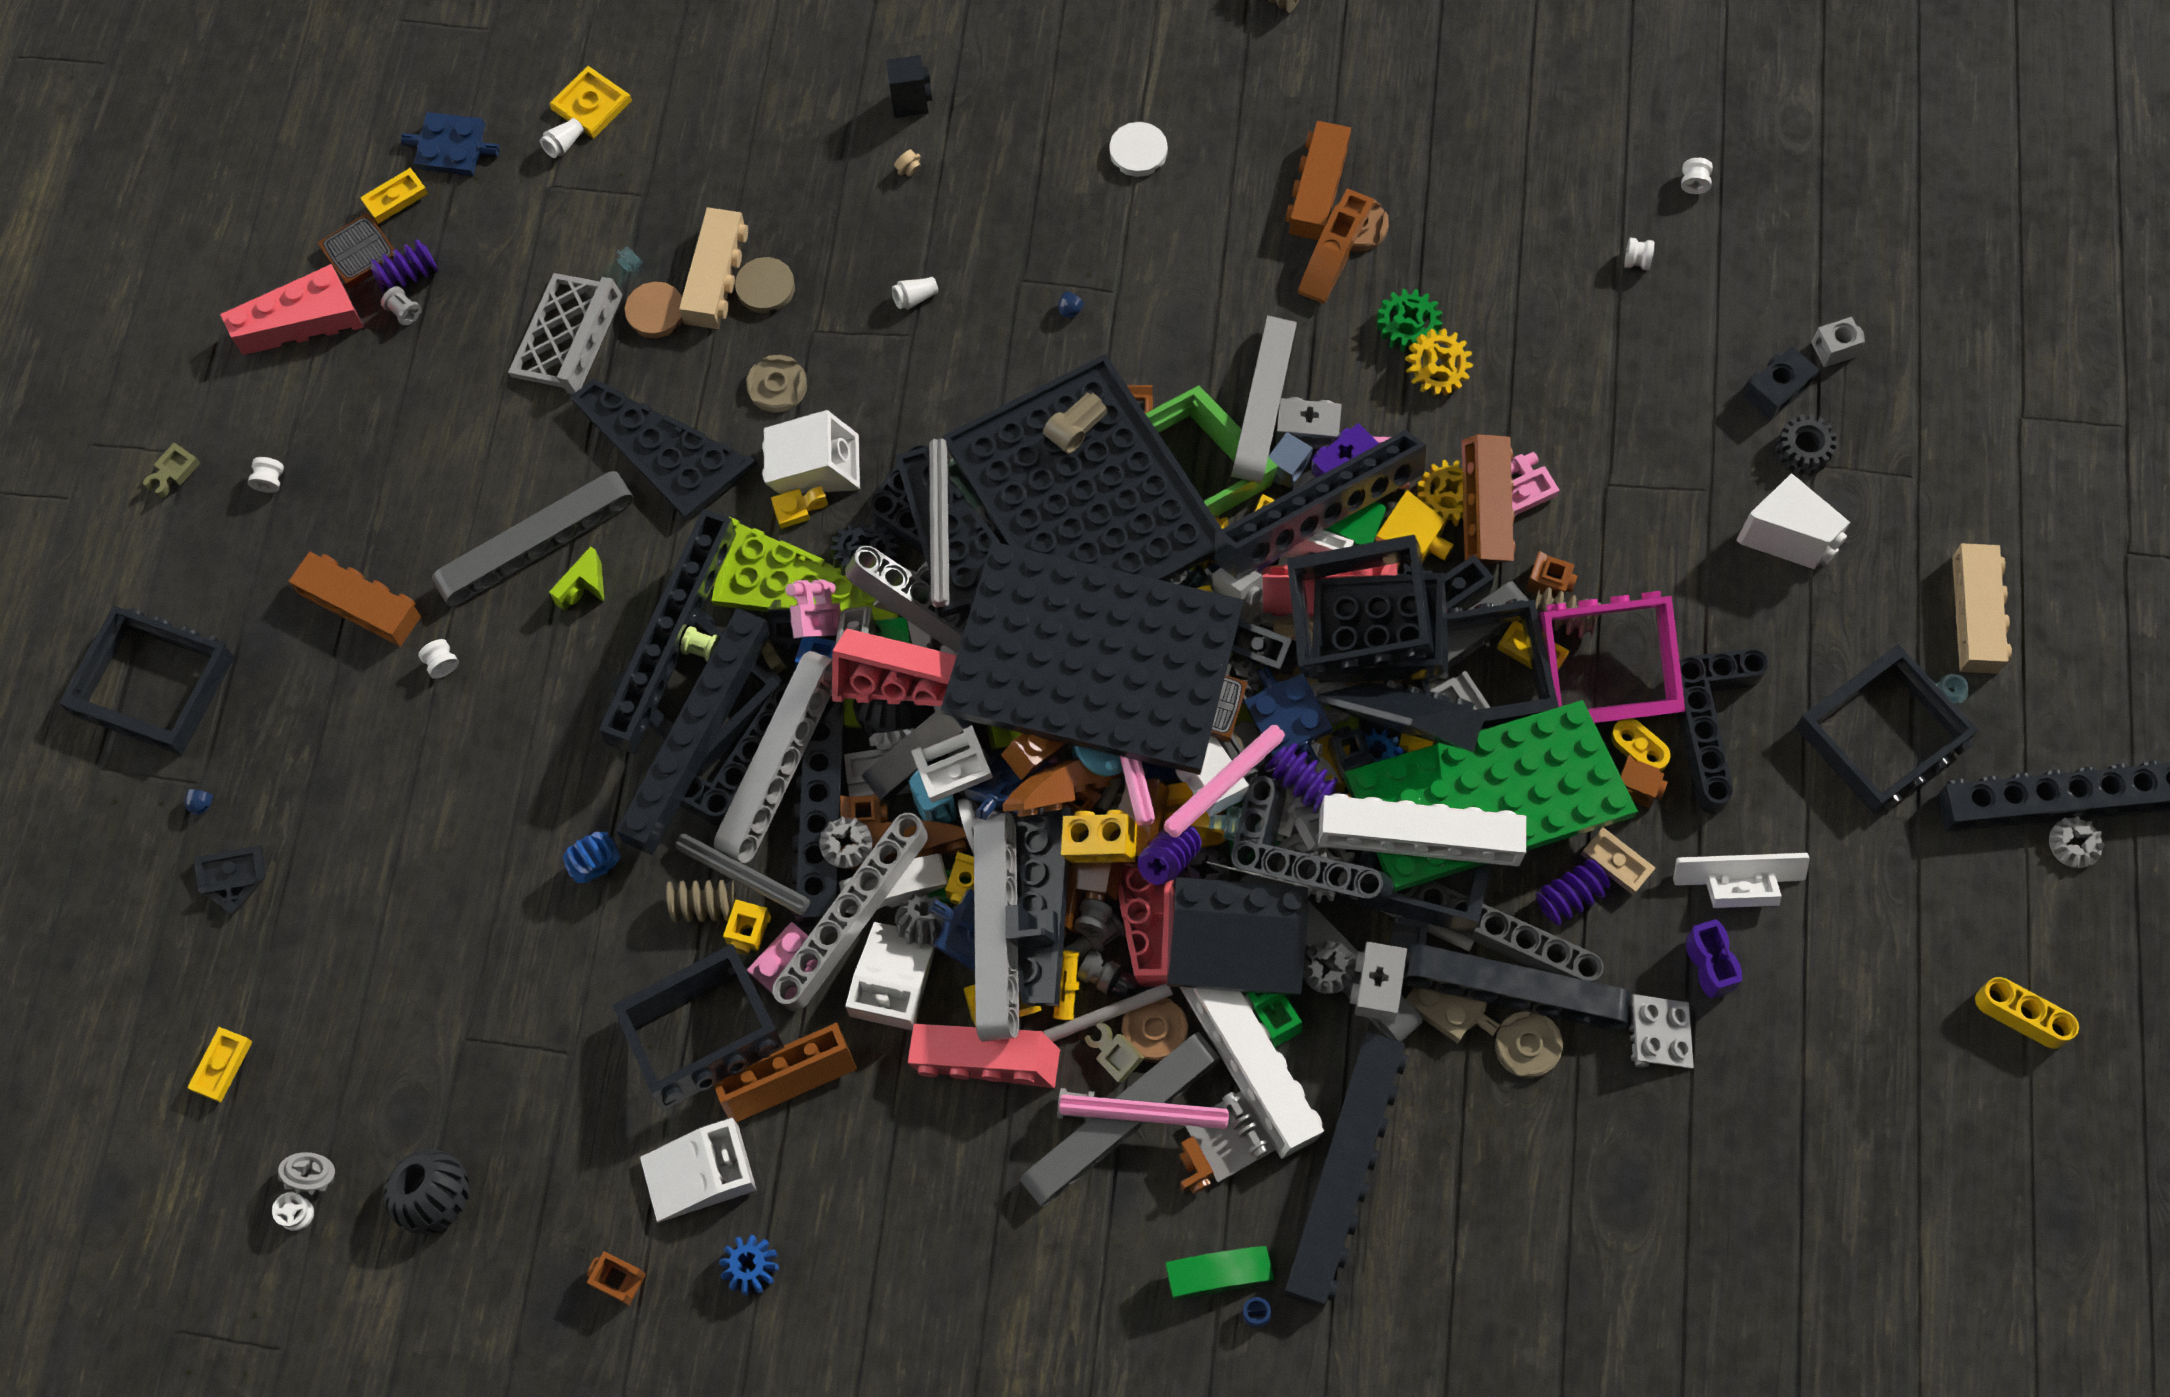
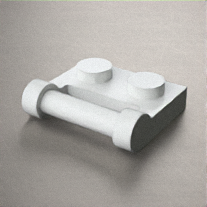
M973 726L963 729L964 733L923 750L921 747L911 750L928 797L932 803L993 778ZM964 746H970V749L928 766L927 762Z

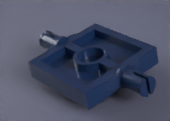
M426 112L423 129L419 135L401 134V145L417 146L414 164L420 170L474 176L476 163L482 154L499 156L500 152L499 144L483 142L485 122L482 118Z
M1269 666L1264 667V671L1260 669L1257 674L1265 688L1261 693L1244 700V705L1260 735L1271 725H1277L1284 732L1283 741L1270 752L1272 758L1282 748H1287L1296 743L1298 746L1295 752L1300 751V753L1306 751L1308 753L1305 759L1306 765L1314 760L1319 763L1320 760L1311 745L1317 739L1331 733L1333 728L1321 705L1316 701V696L1304 674L1301 673L1286 681L1277 682Z
M998 748L987 761L993 778L965 789L966 798L982 803L975 813L978 818L987 820L994 809H1003L1002 805L1021 783L1036 772L1052 764L1047 762L1021 781L1001 756L1005 750Z
M967 889L959 903L952 909L936 898L932 902L933 905L929 907V911L945 921L943 930L933 946L975 972L974 890Z

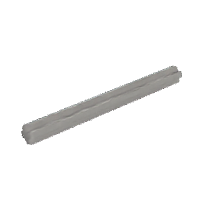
M933 439L929 443L931 602L934 607L939 608L949 605L948 469L946 441L944 439Z

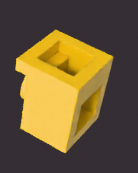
M957 852L955 857L956 861L945 889L946 897L954 905L959 903L967 889L974 890V857ZM964 876L972 880L968 884H963L960 882V879Z
M735 900L723 935L726 943L733 944L739 954L748 955L750 950L758 952L767 924L771 920L768 909ZM747 928L753 929L751 936L742 935V933Z

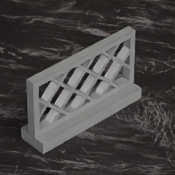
M553 273L508 371L509 375L513 378L562 387L569 394H574L581 389L623 296L613 279L602 277L599 282ZM559 284L569 285L572 289L559 297L555 295ZM588 290H595L593 298L582 302L579 295ZM576 297L579 305L564 313L561 305ZM557 307L561 315L545 322L544 317L546 313ZM583 312L585 316L582 322L571 327L568 320ZM565 322L568 330L552 337L549 330ZM546 332L549 340L534 347L533 341L535 337ZM572 337L571 347L560 353L557 345ZM553 347L557 355L541 363L538 355ZM533 357L535 358L538 365L527 371L521 370L524 362ZM561 362L562 367L557 377L547 375L545 370Z

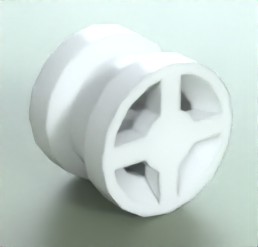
M1704 158L1686 160L1682 166V172L1685 175L1681 181L1682 189L1690 194H1702L1710 190L1712 181L1709 175L1712 173V163Z
M1629 238L1625 255V268L1640 266L1642 270L1649 271L1653 258L1654 241L1638 242L1636 238Z
M267 457L253 459L252 468L254 472L249 476L248 485L262 492H277L280 486L278 476L283 473V464Z
M438 639L426 644L418 655L421 661L428 665L427 671L432 678H441L450 674L459 664L456 656L450 654V646L444 639Z
M287 1192L275 1200L272 1206V1215L274 1220L286 1229L300 1231L311 1223L314 1217V1208L309 1200L301 1195Z

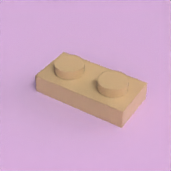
M1603 827L1581 853L1584 858L1594 860L1606 875L1633 896L1655 870L1653 865Z

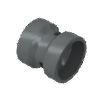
M1091 950L1079 969L1077 979L1085 984L1089 982L1094 983L1097 990L1107 994L1114 985L1122 965L1113 960L1106 962L1102 959L1100 953Z

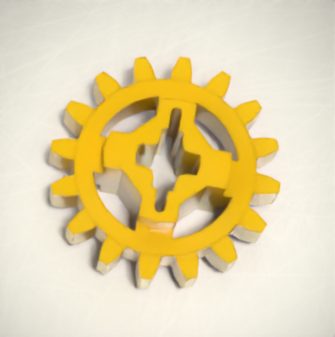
M1444 328L1438 334H1436L1434 329H1431L1427 332V337L1421 334L1416 338L1418 344L1413 343L1409 346L1410 351L1414 354L1408 355L1405 358L1406 361L1412 363V367L1408 368L1406 372L1415 374L1416 377L1411 381L1413 384L1419 381L1422 383L1420 391L1424 392L1431 388L1432 396L1438 395L1441 390L1444 395L1451 393L1452 388L1457 390L1462 387L1460 381L1469 379L1470 376L1464 371L1473 367L1472 363L1466 362V358L1472 355V352H1464L1463 347L1467 342L1464 340L1458 343L1456 341L1458 335L1456 332L1448 337L1447 331ZM1438 343L1444 344L1449 348L1440 347ZM1421 356L1423 357V368L1421 364ZM1438 358L1442 360L1439 367L1435 363ZM1430 376L1438 377L1440 381H1435Z
M1443 460L1441 468H1438L1433 463L1430 471H1425V474L1421 476V481L1418 482L1416 491L1419 493L1417 498L1445 520V525L1448 520H1452L1454 526H1458L1460 518L1464 520L1462 468H1459L1458 460L1454 462L1453 466H1449L1447 461ZM1434 483L1435 490L1434 494L1431 495L1430 487Z

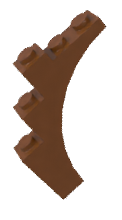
M1146 779L1155 820L1153 824L1141 827L1137 825L1135 862L1074 863L1069 866L1064 938H1066V934L1078 935L1079 933L1075 930L1074 924L1076 919L1081 916L1079 907L1082 900L1093 899L1104 902L1105 899L1117 900L1123 865L1139 869L1137 864L1139 855L1162 830L1169 789L1160 780ZM1126 783L1123 797L1117 810L1125 811L1135 820ZM1117 829L1111 834L1110 841H1114L1120 836L1121 829Z

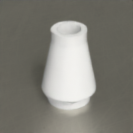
M572 118L564 124L545 131L540 139L542 148L553 158L563 156L575 140L584 132L583 126L577 119Z
M933 277L898 281L897 285L892 286V296L899 309L905 308L909 310L925 299L938 294V286Z

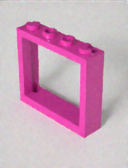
M1661 591L1641 593L1642 599L1630 601L1629 595L1610 597V603L1598 605L1597 599L1578 601L1579 607L1566 609V603L1546 605L1547 611L1538 612L1559 707L1562 706L1552 620L1655 608L1666 699L1591 708L1588 711L1594 723L1684 712L1685 704L1672 596L1661 597Z

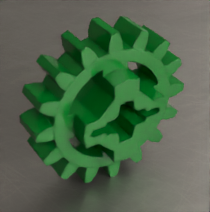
M1402 289V294L1399 297L1396 293L1392 292L1390 301L1384 299L1381 309H1378L1377 313L1378 321L1376 328L1377 330H1382L1381 339L1390 338L1389 347L1392 348L1399 344L1401 345V352H1404L1407 346L1413 343L1418 344L1416 338L1421 334L1427 337V332L1431 329H1434L1436 334H1438L1442 327V311H1437L1438 302L1433 301L1429 303L1428 293L1423 295V297L1418 296V289H1415L1412 295H1409L1406 289ZM1394 312L1395 316L1393 321L1390 322V315ZM1428 319L1429 326L1425 329L1424 325L1426 320Z

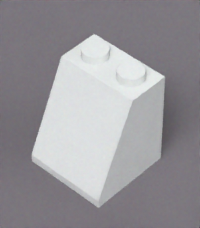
M828 410L764 428V441L762 443L764 452L763 479L765 484L779 494L799 488L802 493H807L809 490L822 486L824 492L860 489L859 434Z
M1791 473L1749 514L1737 541L1747 547L1815 569L1822 561L1826 564L1829 563L1839 552L1838 547L1847 538L1844 532L1850 522Z

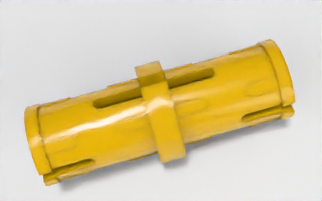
M1063 950L1059 1006H1054L1053 1018L1061 1020L1074 1019L1075 990H1079V982L1076 981L1079 956L1077 951Z

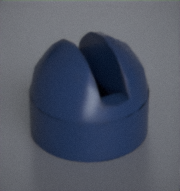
M1068 291L1063 293L1058 302L1060 313L1067 318L1075 317L1084 306L1081 298Z
M188 789L184 805L189 812L195 815L204 814L211 806L213 795L201 790Z
M1253 1297L1246 1301L1243 1306V1318L1246 1324L1251 1328L1259 1329L1269 1322L1271 1308L1265 1299ZM1264 1314H1265V1317H1260V1318H1250V1317H1249V1316H1258V1315H1264Z

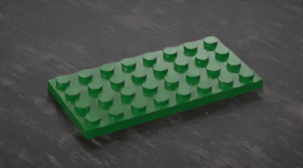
M1583 700L1481 730L1473 752L1438 743L1345 771L1342 777L1351 798L1365 799L1367 797H1376L1387 802L1407 800L1414 802L1416 805L1431 806L1434 804H1444L1449 808L1456 809L1476 807L1485 812L1512 811L1516 815H1525L1526 851L1634 818L1638 812ZM1376 852L1384 873L1388 874L1393 881V893L1486 864Z

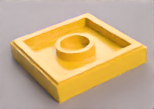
M587 66L549 105L551 110L565 120L577 119L583 126L584 133L594 139L632 99L630 94Z

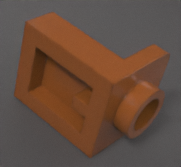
M1192 1136L1181 1142L1183 1153L1179 1154L1188 1173L1193 1170L1195 1172L1194 1175L1180 1182V1188L1184 1194L1189 1191L1197 1194L1211 1185L1209 1180L1214 1178V1171L1196 1139Z

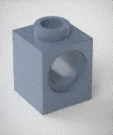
M1287 432L1268 456L1278 466L1273 482L1278 485L1283 484L1291 489L1310 464L1313 448Z

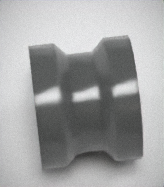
M1082 900L1079 907L1081 916L1075 921V930L1092 938L1105 937L1108 930L1106 921L1112 916V908L1098 900Z

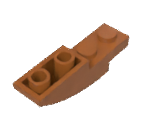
M1348 188L1346 189L1339 205H1335L1319 238L1300 283L1298 294L1323 304L1326 303L1349 259L1350 250L1374 205L1373 198Z
M1079 758L1057 762L1036 772L1021 783L1002 805L1003 812L1017 811V815L1020 817L1038 814V807H1043V812L1063 809L1062 803L1074 801V793L1086 791V784H1090L1091 789L1110 786L1109 780L1123 778L1122 772L1117 775L1104 777L1092 773L1083 765Z
M920 820L927 830L928 839L915 858L946 853L957 855V852L963 853L967 850V847H970L964 828L937 821ZM893 822L868 827L872 836L871 851ZM908 827L904 831L903 837L913 836L917 831V827ZM897 853L888 854L884 861L895 860ZM862 863L851 867V870H858Z

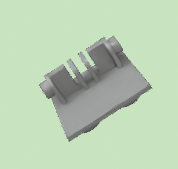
M1633 994L1629 1010L1631 1021L1629 1031L1634 1032L1630 1036V1041L1635 1042V1044H1632L1633 1055H1631V1060L1635 1061V1067H1648L1649 1063L1694 1068L1689 1003Z
M1241 1091L1237 1094L1234 1092L1227 1094L1222 1098L1223 1101L1212 1107L1228 1110L1227 1128L1184 1125L1190 1136H1194L1214 1171V1177L1218 1183L1276 1150Z

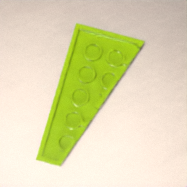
M732 518L736 537L716 578L711 600L713 606L768 612V608L774 600H781V607L790 608V606H795L798 602L794 596L786 594V586L788 584H793L797 580H807L811 583L814 580L822 579L835 585V593L831 595L832 603H840L841 611L843 609L868 606L872 608L874 623L876 620L900 617V615L874 607L873 602L876 599L851 583L846 575L842 576L841 567L834 568L833 565L826 563L824 559L785 541H777L764 535V532L756 528L746 527L740 524L738 520Z

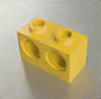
M1108 810L1106 815H1095V813L1090 811H1077L1075 816H1063L1061 856L1071 863L1135 862L1136 821L1122 810ZM1121 829L1120 836L1116 840L1110 841L1111 834L1115 830ZM1089 830L1088 837L1084 841L1079 842L1080 834L1083 831Z

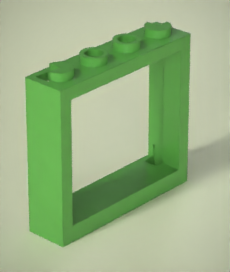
M1199 385L1145 413L1158 433L1190 416L1235 461L1242 429ZM1268 457L1262 484L1243 479L1205 500L1204 503L1215 518L1270 487L1278 466Z

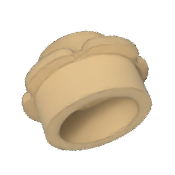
M911 149L903 153L894 164L899 170L898 174H906L908 177L912 176L921 167L919 163L921 156L915 154Z

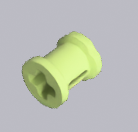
M690 626L682 638L680 650L685 655L692 653L704 657L708 662L721 636L716 634L709 636L697 632L695 627Z

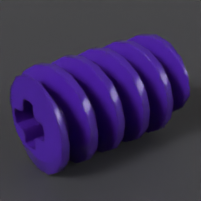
M416 239L414 240L415 250H412L405 244L403 245L404 255L396 249L393 250V260L385 254H382L381 265L376 260L371 259V270L383 294H385V286L389 289L396 287V281L403 287H406L407 276L414 282H417L418 271L425 277H428L429 266L436 272H439L426 245H423Z
M1293 743L1287 748H1282L1270 760L1264 771L1267 773L1274 770L1272 778L1276 781L1284 778L1282 786L1286 790L1294 787L1292 795L1295 798L1305 795L1302 804L1306 807L1315 803L1313 813L1317 814L1320 811L1324 795L1330 796L1335 794L1336 789L1334 788L1338 779L1334 777L1326 782L1324 779L1328 770L1323 769L1316 773L1314 770L1318 762L1314 760L1306 765L1304 762L1308 753L1304 751L1296 756L1294 753L1298 745Z
M1190 825L1178 837L1174 838L1163 828L1139 855L1137 864L1143 878L1157 886L1164 884L1166 881L1174 880L1201 849L1202 841L1199 833Z
M1587 859L1584 861L1583 866L1574 867L1572 873H1564L1561 880H1552L1551 887L1548 885L1541 887L1540 893L1536 892L1535 894L1536 900L1546 917L1556 926H1560L1562 924L1560 914H1563L1568 920L1572 919L1571 907L1578 913H1582L1584 909L1581 901H1584L1589 906H1593L1595 903L1593 894L1601 900L1605 899L1603 888L1609 889L1610 882L1602 868L1594 860Z

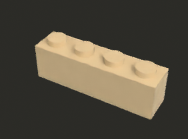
M708 207L706 209L679 308L683 323L686 325L719 329L721 319H725L727 316L728 293H732L734 290L735 267L739 268L741 264L742 242L745 243L748 237V225L744 224L741 212Z
M1961 543L1952 556L1960 672L1999 674L2004 666L2010 662L2012 655L2011 645L2007 644L2006 638L2010 620L2009 616L2005 615L2004 604L2007 601V587L2003 586L2002 576L2005 572V558L2001 557L2000 545Z

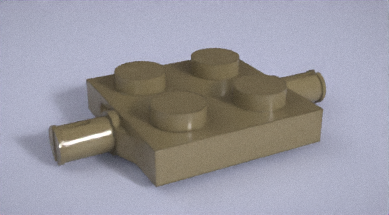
M1413 987L1406 997V1000L1414 1007L1423 1020L1457 1044L1465 1033L1475 1027V1025H1478L1491 1036L1500 1027V1024L1484 1014L1486 1002Z

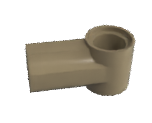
M1086 393L1064 414L1059 412L1053 415L1046 423L1043 433L1064 452L1070 454L1081 445L1085 438V433L1107 414V408L1094 393Z

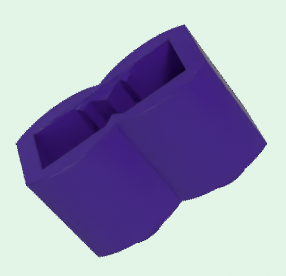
M1716 919L1695 925L1686 937V949L1691 961L1699 968L1698 978L1703 991L1711 999L1732 993L1742 981V970L1737 958L1729 951V938L1725 928Z

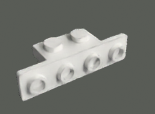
M1808 853L1682 857L1676 859L1673 881L1675 885L1707 884L1713 908L1780 906L1781 893L1777 882L1805 880L1810 859Z

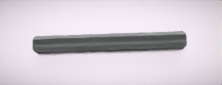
M686 834L680 835L675 843V848L680 852L799 915H803L810 906V900L805 896Z

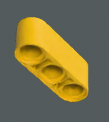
M1995 977L1983 985L1976 993V1005L1983 1013L2052 1049L2060 1048L2078 1034L2079 1024L2071 1013L2008 979ZM1989 990L1996 991L2001 997V1002L1993 1000ZM2021 1007L2030 1010L2032 1019L2026 1018L2022 1014ZM2053 1023L2062 1028L2064 1036L2055 1033L2052 1027Z

